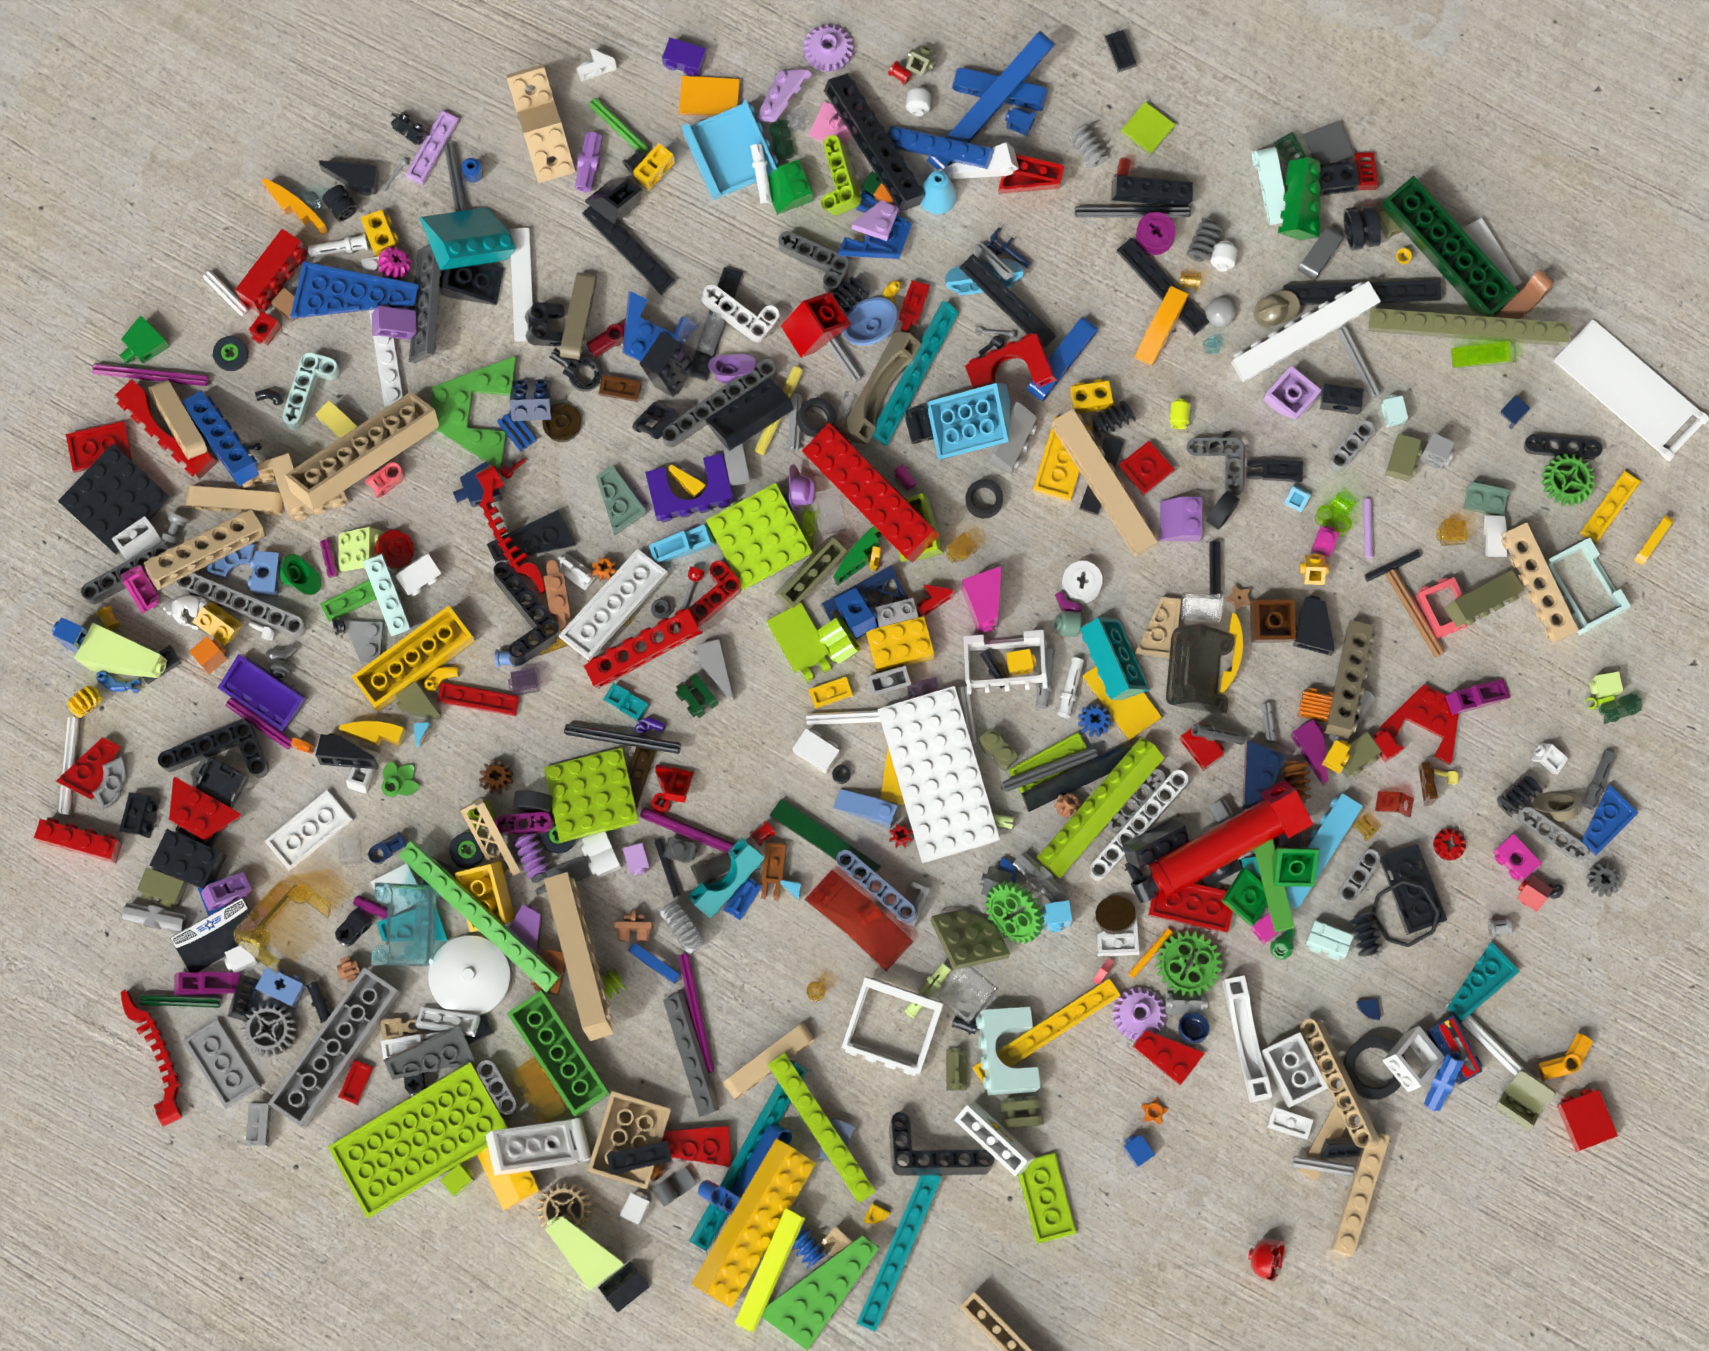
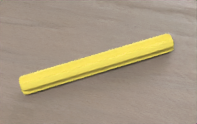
M793 366L782 389L789 398H791L803 373L802 369L797 366ZM781 418L763 430L755 448L757 454L765 455Z

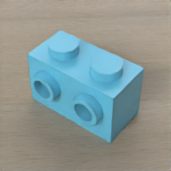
M1069 900L1044 904V908L1041 911L1045 915L1041 918L1045 920V923L1042 925H1045L1046 930L1051 929V932L1063 931L1064 927H1070L1072 916Z

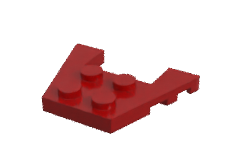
M1423 684L1379 729H1384L1385 732L1388 731L1389 734H1393L1396 737L1404 720H1407L1441 737L1442 741L1434 757L1450 765L1453 760L1459 714L1452 715L1445 697L1446 695Z

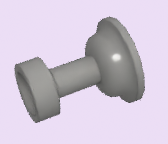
M167 512L166 514H168V520L171 522L168 533H163L161 539L176 545L178 539L175 537L179 525L183 526L190 520Z

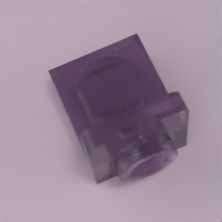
M937 677L915 681L907 686L910 699L940 690Z

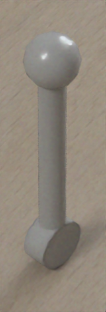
M406 158L401 159L399 166L389 179L380 185L383 192L388 190V185L401 168L407 165L408 160Z
M981 327L975 329L976 335L984 333L1006 335L1010 338L1016 336V332L1013 330L1005 332L983 330Z

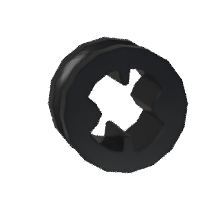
M340 616L339 619L332 618L335 635H339L340 632L346 634L343 616Z
M845 765L836 766L832 771L833 780L838 784L847 783L850 779L849 768ZM842 770L846 771V772H845V775H847L846 778H844V777H842L841 779H838V778H837V777H838V774H836L837 771H838V772H841Z

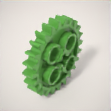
M1003 881L988 891L989 894L985 897L988 901L984 905L989 907L985 912L991 916L987 919L993 920V925L998 927L999 932H1003L1004 939L1009 936L1010 942L1016 939L1017 944H1020L1022 941L1026 944L1028 941L1032 942L1041 934V931L1044 929L1042 924L1045 923V920L1041 917L1045 913L1039 909L1043 906L1036 903L1038 898H1032V891L1026 892V886L1021 889L1019 882L1014 885L1012 881L1008 883ZM1021 906H1025V908H1023L1021 911L1016 912L1010 918H1004L1008 914H1011L1014 911H1016Z
M1186 931L1184 937L1178 932L1177 939L1170 936L1171 943L1164 941L1163 945L1166 949L1159 948V952L1162 955L1156 957L1158 961H1161V963L1156 964V968L1161 969L1157 976H1164L1161 983L1168 982L1169 984L1166 989L1168 990L1173 987V994L1181 991V997H1184L1186 992L1189 993L1190 998H1192L1194 992L1198 996H1201V990L1207 993L1209 991L1207 985L1214 987L1215 984L1212 980L1218 981L1220 978L1215 973L1222 972V969L1217 966L1223 962L1216 959L1221 953H1214L1217 945L1210 946L1211 939L1205 942L1204 934L1197 938L1196 931L1192 936H1189V932ZM1179 947H1187L1190 953L1182 955L1179 952ZM1197 948L1198 952L1192 962V966H1190L1184 980H1180L1186 963L1189 961L1193 950ZM1200 955L1207 957L1208 963L1200 964L1197 957ZM1177 964L1181 971L1173 973L1170 970V966ZM1191 973L1197 974L1199 981L1191 982L1188 975Z

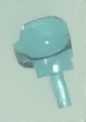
M296 186L292 187V190L300 195L299 199L311 210H318L321 207L322 201L315 192L301 191Z

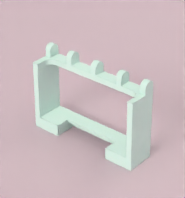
M1590 538L1559 553L1546 562L1557 586L1563 594L1564 601H1567L1573 611V614H1571L1573 619L1576 617L1582 626V629L1577 632L1579 635L1627 611L1631 606L1622 590H1615L1597 560L1600 554ZM1579 550H1582L1616 607L1614 611L1589 624L1585 621L1553 567V564Z

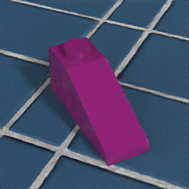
M1311 720L1294 730L1290 736L1307 763L1310 764L1321 785L1324 786L1329 781L1327 767L1322 765L1326 757L1324 731L1319 723Z

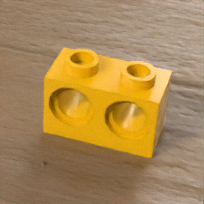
M658 143L633 171L635 180L650 191L674 165V155Z
M382 209L360 217L375 257H378L387 247L392 249L396 246V243H399L395 231L392 233L389 226H392L389 215H384ZM376 222H382L381 226L373 227ZM383 239L389 240L386 244H380V241Z
M1099 379L1090 384L1083 382L1075 383L1070 387L1071 406L1075 413L1082 414L1106 410L1107 407L1112 409L1113 399L1109 381ZM1102 391L1106 396L1100 398L1095 393ZM1078 394H1083L1086 397V399L1080 401L1076 398V396Z
M212 601L204 605L193 620L195 625L224 646L234 640L243 626L240 621Z

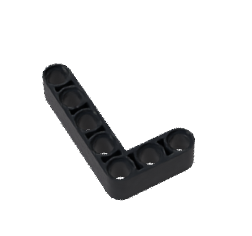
M498 562L493 568L495 583L533 628L511 643L508 648L510 663L515 666H521L558 641L559 625L513 568L506 562ZM501 572L507 573L504 576L498 575ZM511 587H518L519 589H517V590H511L510 588H511ZM529 601L530 604L524 605L522 602ZM538 615L542 616L541 619H535L534 617ZM553 630L554 633L547 634L546 631ZM537 641L538 644L531 645L530 642ZM515 652H521V653H522V654L519 655V656L513 655V653H515Z
M245 720L237 721L165 750L158 756V764L165 771L174 772L201 761L203 757L209 758L239 745L246 766L253 776L263 778L269 771L255 730ZM241 728H249L247 734L240 735ZM223 735H230V738L227 742H221V738ZM211 742L208 750H202L204 743ZM250 745H255V751L250 754L247 753V748ZM186 750H192L190 757L183 758ZM168 757H173V762L165 766V760ZM257 763H262V769L255 772L254 766Z
M897 1112L891 1118L889 1124L892 1171L899 1176L985 1175L990 1172L994 1164L995 1157L987 1150H912L910 1119L908 1115L904 1112ZM895 1122H901L904 1126L898 1127ZM901 1141L905 1146H899L896 1142ZM923 1160L927 1165L923 1166L918 1161ZM939 1160L946 1161L948 1165L940 1164ZM959 1160H965L968 1165H962ZM980 1160H986L988 1165H983ZM897 1161H904L907 1165L901 1166Z

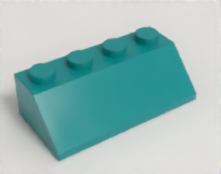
M1098 617L1080 628L1082 639L1088 646L1090 657L1098 669V676L1103 681L1105 692L1111 700H1124L1150 690L1120 619Z

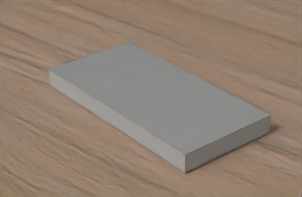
M218 1018L183 1040L226 1110L261 1087Z

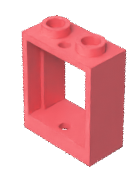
M1448 577L1443 578L1437 582L1438 585L1433 587L1427 585L1419 589V593L1415 597L1437 639L1466 627L1463 624L1457 628L1453 621L1440 626L1426 598L1448 587L1451 588L1456 599L1463 596L1455 577L1448 579Z

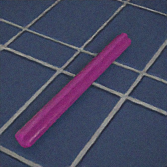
M94 363L92 372L95 375L160 382L168 380L170 383L208 386L209 383L208 375L99 363Z
M644 807L641 811V819L727 854L735 845L730 841Z
M685 953L679 955V962L691 1018L707 1071L711 1073L714 1071L690 955Z

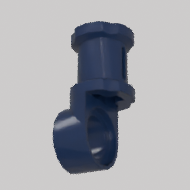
M398 832L397 836L372 846L368 851L369 860L373 864L380 865L386 859L393 856V853L405 848L407 844L401 833ZM381 850L383 857L380 860H374L372 858L373 851Z

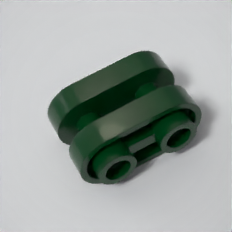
M694 673L689 677L692 683L686 686L681 682L676 686L677 691L675 694L681 702L684 700L689 705L687 710L693 718L695 716L701 718L706 714L703 710L704 707L709 705L713 709L719 704L700 677ZM696 689L703 697L699 702L691 693Z

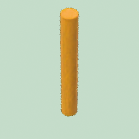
M1169 928L1161 934L1129 971L1128 975L1132 979L1139 974L1158 952L1159 948L1163 946L1164 941H1167L1173 934Z

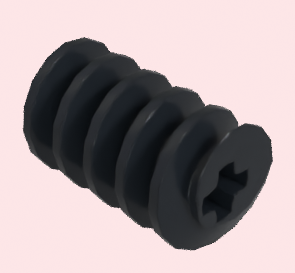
M850 277L849 282H844L843 287H838V293L832 292L844 313V307H847L849 310L852 309L850 302L855 305L858 304L856 297L863 300V292L869 295L865 285L854 277Z
M1124 400L1120 401V406L1113 404V410L1107 407L1106 413L1101 410L1098 415L1093 414L1091 416L1094 431L1099 438H1101L1102 431L1105 435H1108V428L1115 432V425L1121 429L1123 421L1129 425V418L1136 422L1131 407Z
M1523 775L1521 781L1517 780L1515 786H1510L1509 791H1504L1503 796L1497 797V803L1508 816L1512 817V811L1515 814L1519 813L1517 806L1524 809L1523 801L1530 804L1529 796L1536 799L1535 791L1542 794L1543 790L1534 778Z
M1374 912L1353 916L1354 919L1350 921L1351 925H1357L1352 929V932L1359 933L1354 937L1355 941H1361L1356 945L1357 949H1363L1358 952L1359 957L1382 953L1377 950L1382 947V944L1375 942L1381 937L1373 934L1379 929L1371 926L1377 921L1369 918L1375 914Z

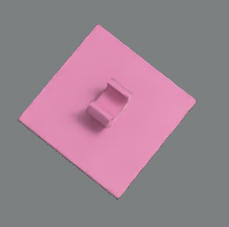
M823 102L809 136L824 142L827 136L835 135L847 145L851 133L833 105Z

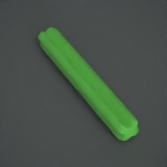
M597 98L590 101L589 106L635 150L639 149L643 154L648 151V145Z

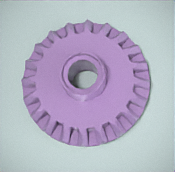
M827 23L823 26L819 25L817 28H813L804 40V56L807 62L817 70L824 72L837 71L843 68L852 57V38L848 32L842 27L836 26V24L829 25ZM825 44L833 45L831 48L824 47Z
M1142 987L1131 988L1122 993L1116 1000L1113 1008V1020L1121 1034L1129 1039L1137 1040L1144 1030L1154 1034H1158L1162 1030L1166 1021V1007L1157 993L1150 989ZM1138 1008L1143 1009L1145 1017L1137 1018L1135 1010Z

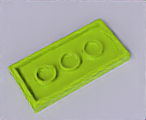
M1079 732L1008 769V772L1013 778L1084 751L1088 747ZM1077 766L1019 787L1018 790L1020 793H1023Z
M1051 1153L1034 1158L1018 1177L1036 1244L1077 1234L1056 1154Z

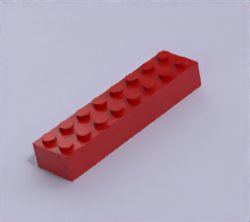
M828 423L802 450L815 466L910 562L913 563L939 537L940 533L832 424Z

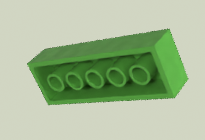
M539 991L507 1013L575 1118L610 1096V1093L542 991Z

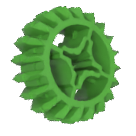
M1566 453L1563 455V458L1558 455L1555 460L1551 459L1549 465H1546L1544 468L1546 472H1543L1541 475L1544 478L1541 485L1546 486L1543 491L1550 492L1548 499L1555 497L1554 503L1557 504L1560 500L1562 501V507L1567 502L1570 507H1573L1574 503L1580 505L1582 500L1586 501L1588 495L1593 493L1591 488H1594L1596 485L1592 482L1596 479V476L1590 475L1594 471L1593 468L1587 469L1589 462L1583 464V458L1580 457L1576 460L1575 454H1572L1570 458ZM1561 467L1572 468L1570 471L1558 470ZM1577 471H1578V472L1580 473V475L1582 476L1583 483H1581L1582 480H1580V479L1577 477ZM1572 474L1570 483L1565 487L1566 479ZM1553 477H1555V480L1559 482L1560 489H1558L1555 485ZM1568 489L1580 491L1574 494L1565 493Z

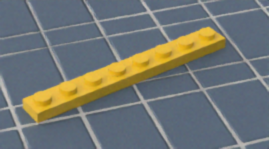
M1110 979L1104 981L998 1050L996 1054L999 1060L1004 1065L1010 1068L1121 995ZM980 1062L972 1067V1069L983 1084V1079L986 1076L985 1069H982Z

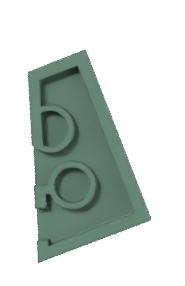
M613 465L596 476L614 536L647 514L644 507Z

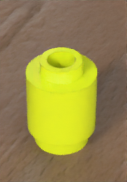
M1176 399L1175 402L1171 403L1169 422L1174 429H1186L1187 424H1189L1191 405L1185 399Z

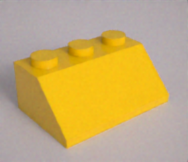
M501 861L455 873L456 880L504 924L515 919ZM467 920L470 932L477 931L478 929Z
M489 1148L477 1154L503 1210L541 1192L531 1170L495 1176Z

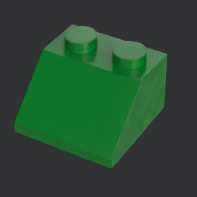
M799 159L779 166L768 175L772 204L777 215L813 202V193Z

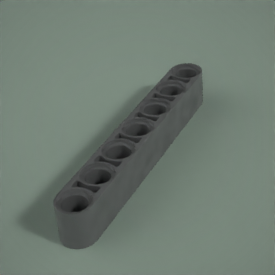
M763 359L756 364L752 372L738 376L675 419L671 425L663 430L662 439L664 444L668 447L679 445L708 425L705 419L767 379L773 380L777 374L775 362L771 359ZM765 367L773 369L770 373L762 371ZM749 378H755L757 380L754 384H748L746 382ZM733 389H739L741 391L738 395H732L730 393ZM717 400L724 401L722 406H716L714 403ZM701 411L708 412L706 417L698 416ZM685 422L692 423L690 428L682 427ZM674 433L676 437L669 440L666 438V435Z

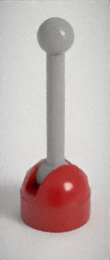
M689 567L688 578L691 583L683 606L679 610L687 607L694 583L703 578L705 571Z

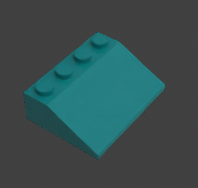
M488 207L421 216L419 218L440 270L505 261L516 250L510 232Z

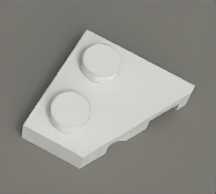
M1137 915L1132 928H1129L1123 934L1113 935L1104 931L1097 934L1098 957L1139 955Z

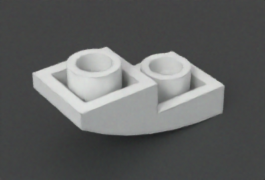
M1504 515L1484 516L1483 535L1486 536L1485 556L1507 557V550L1501 542V535L1507 532Z

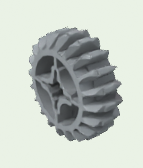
M672 901L660 910V916L686 952L691 954L704 945V939L677 902Z
M267 1002L266 1008L260 1003V1010L252 1007L251 1009L254 1014L250 1015L247 1013L246 1016L250 1018L249 1021H242V1024L247 1025V1028H241L242 1033H247L242 1036V1040H249L245 1046L247 1048L253 1046L251 1052L256 1053L258 1051V1056L260 1057L266 1053V1057L270 1058L272 1051L277 1057L279 1056L278 1049L285 1053L284 1045L292 1046L288 1041L289 1038H296L291 1032L297 1031V1028L290 1026L295 1024L296 1020H288L292 1013L287 1012L285 1014L287 1008L284 1006L280 1008L278 1003H275L273 1008L271 1002ZM266 1014H276L280 1018L268 1022L263 1016ZM258 1020L260 1024V1029L256 1033V1036H254L253 1029L256 1021ZM284 1023V1034L280 1039L278 1029ZM265 1024L270 1027H273V1029H271L273 1030L271 1032L273 1036L268 1034L267 1032L265 1033V1031H267L265 1029ZM270 1038L275 1044L262 1046L257 1042Z

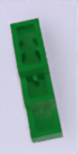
M875 526L871 527L855 543L841 562L833 576L837 586L869 564L867 555L872 553L873 546H881L878 538L882 534Z

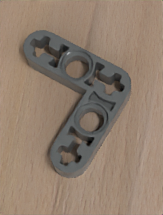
M1192 438L1188 441L1187 451L1193 456H1226V491L1231 492L1235 496L1240 495L1244 491L1245 445L1242 440L1238 438ZM1196 441L1198 445H1205L1204 441H1207V453H1204L1205 449H1198L1195 453V450L1191 449V445H1195ZM1215 441L1221 444V449L1217 453H1213L1210 449L1211 444ZM1224 441H1227L1226 445H1234V442L1237 441L1240 449H1237L1236 453H1234L1233 449H1226L1227 453H1224ZM1233 461H1237L1240 464V470L1236 473L1230 470V464ZM1229 475H1240V479L1236 478V484L1240 485L1236 492L1230 489V485L1234 483V478L1229 479Z

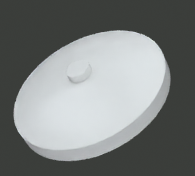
M461 936L447 942L435 954L429 968V986L435 1000L445 1010L482 1016L493 1011L504 1000L511 981L510 966L504 953L490 940L479 936Z

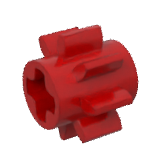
M896 824L894 831L889 830V833L893 835L889 842L894 841L896 849L899 845H903L906 849L907 841L913 842V839L909 837L913 830L907 831V824H904L903 827H899ZM903 832L905 838L898 840L896 834L900 835Z

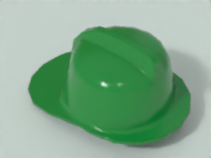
M289 554L283 559L279 571L280 578L285 585L295 587L306 595L316 594L320 590L322 583L319 573L302 557L296 554Z

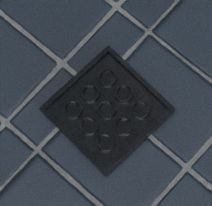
M112 443L58 502L114 554L118 555L120 551L112 538L144 516L150 521L171 497Z

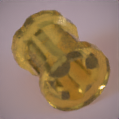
M1181 272L1179 289L1195 288L1199 291L1201 273L1193 275Z
M1366 815L1361 817L1352 826L1353 829H1357L1365 837L1364 840L1366 842L1379 830L1377 827L1374 828L1367 820Z
M811 982L807 986V996L811 1001L819 1002L824 998L825 988L822 983ZM813 987L815 989L820 988L819 996L817 994L811 995Z

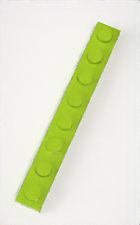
M783 1053L768 1063L767 1066L857 1203L859 1204L874 1194L876 1191L786 1054Z

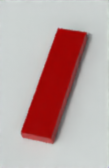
M441 682L437 698L438 703L515 717L520 696L445 682Z

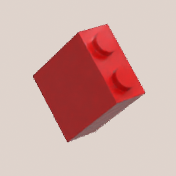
M1591 1088L1580 1092L1581 1096L1575 1099L1572 1095L1561 1099L1562 1104L1557 1106L1576 1152L1618 1136L1599 1089L1596 1091H1592Z

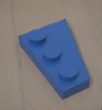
M1610 784L1607 786L1581 840L1595 856L1638 814Z

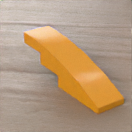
M266 178L262 179L264 187L286 215L294 212L304 226L312 222L322 236L328 232L320 218L298 197L282 186Z
M1170 287L1135 354V358L1152 366L1154 365L1170 331L1173 330L1189 294L1175 287Z

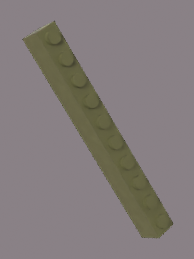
M1370 308L1368 332L1567 347L1570 323Z

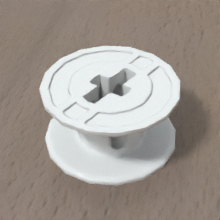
M1077 561L1066 568L1062 580V589L1070 601L1086 604L1093 601L1099 595L1102 586V574L1096 565L1088 561ZM1081 576H1085L1083 589L1079 588Z

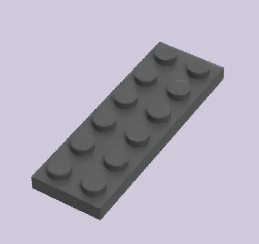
M430 244L417 250L415 284L419 285L416 304L413 306V311L416 313V334L410 339L409 362L418 363L434 355L436 350L435 334L438 329L436 319L439 312L438 297L441 291L439 280L442 270L438 266Z

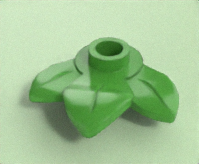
M390 761L383 769L384 781L381 786L383 793L388 797H395L398 794L409 796L415 793L420 786L412 781L415 771L414 766L404 765L397 768ZM394 784L396 786L395 789L389 790V785Z

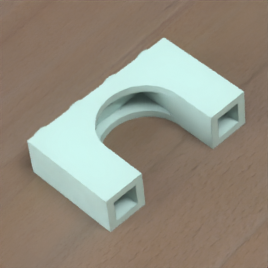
M1031 1008L982 1010L976 1017L977 1029H980L981 1035L978 1043L979 1048L983 1051L981 1067L985 1069L986 1076L983 1079L984 1089H987L988 1095L1036 1092L1040 1088L1038 1067L1010 1068L999 1060L995 1050L996 1040L1000 1035L1028 1032L1033 1027Z

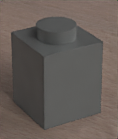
M989 867L987 874L983 873L979 884L983 886L981 894L987 896L989 894L988 891L998 883L1001 884L1003 881L1008 883L1011 881L1013 874Z

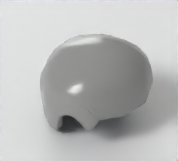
M1216 298L1206 308L1207 319L1213 326L1220 328L1231 324L1236 315L1233 303L1227 298Z

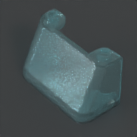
M375 883V898L380 903H388L386 945H377L372 952V965L427 967L431 965L434 960L435 889L430 885Z

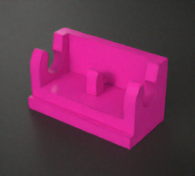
M141 565L121 574L124 585L142 614L159 604L158 599L160 597Z

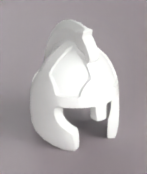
M186 595L170 600L165 604L163 610H166L168 615H172L179 624L189 626L194 630H200L201 628L195 625L193 620L197 617L200 609L210 601L201 596Z

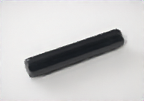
M1210 541L1211 599H1220L1221 597L1220 541Z

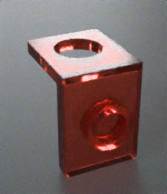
M1378 791L1375 811L1395 812L1411 818L1414 798L1402 792ZM1405 800H1407L1408 808L1406 811L1404 809Z

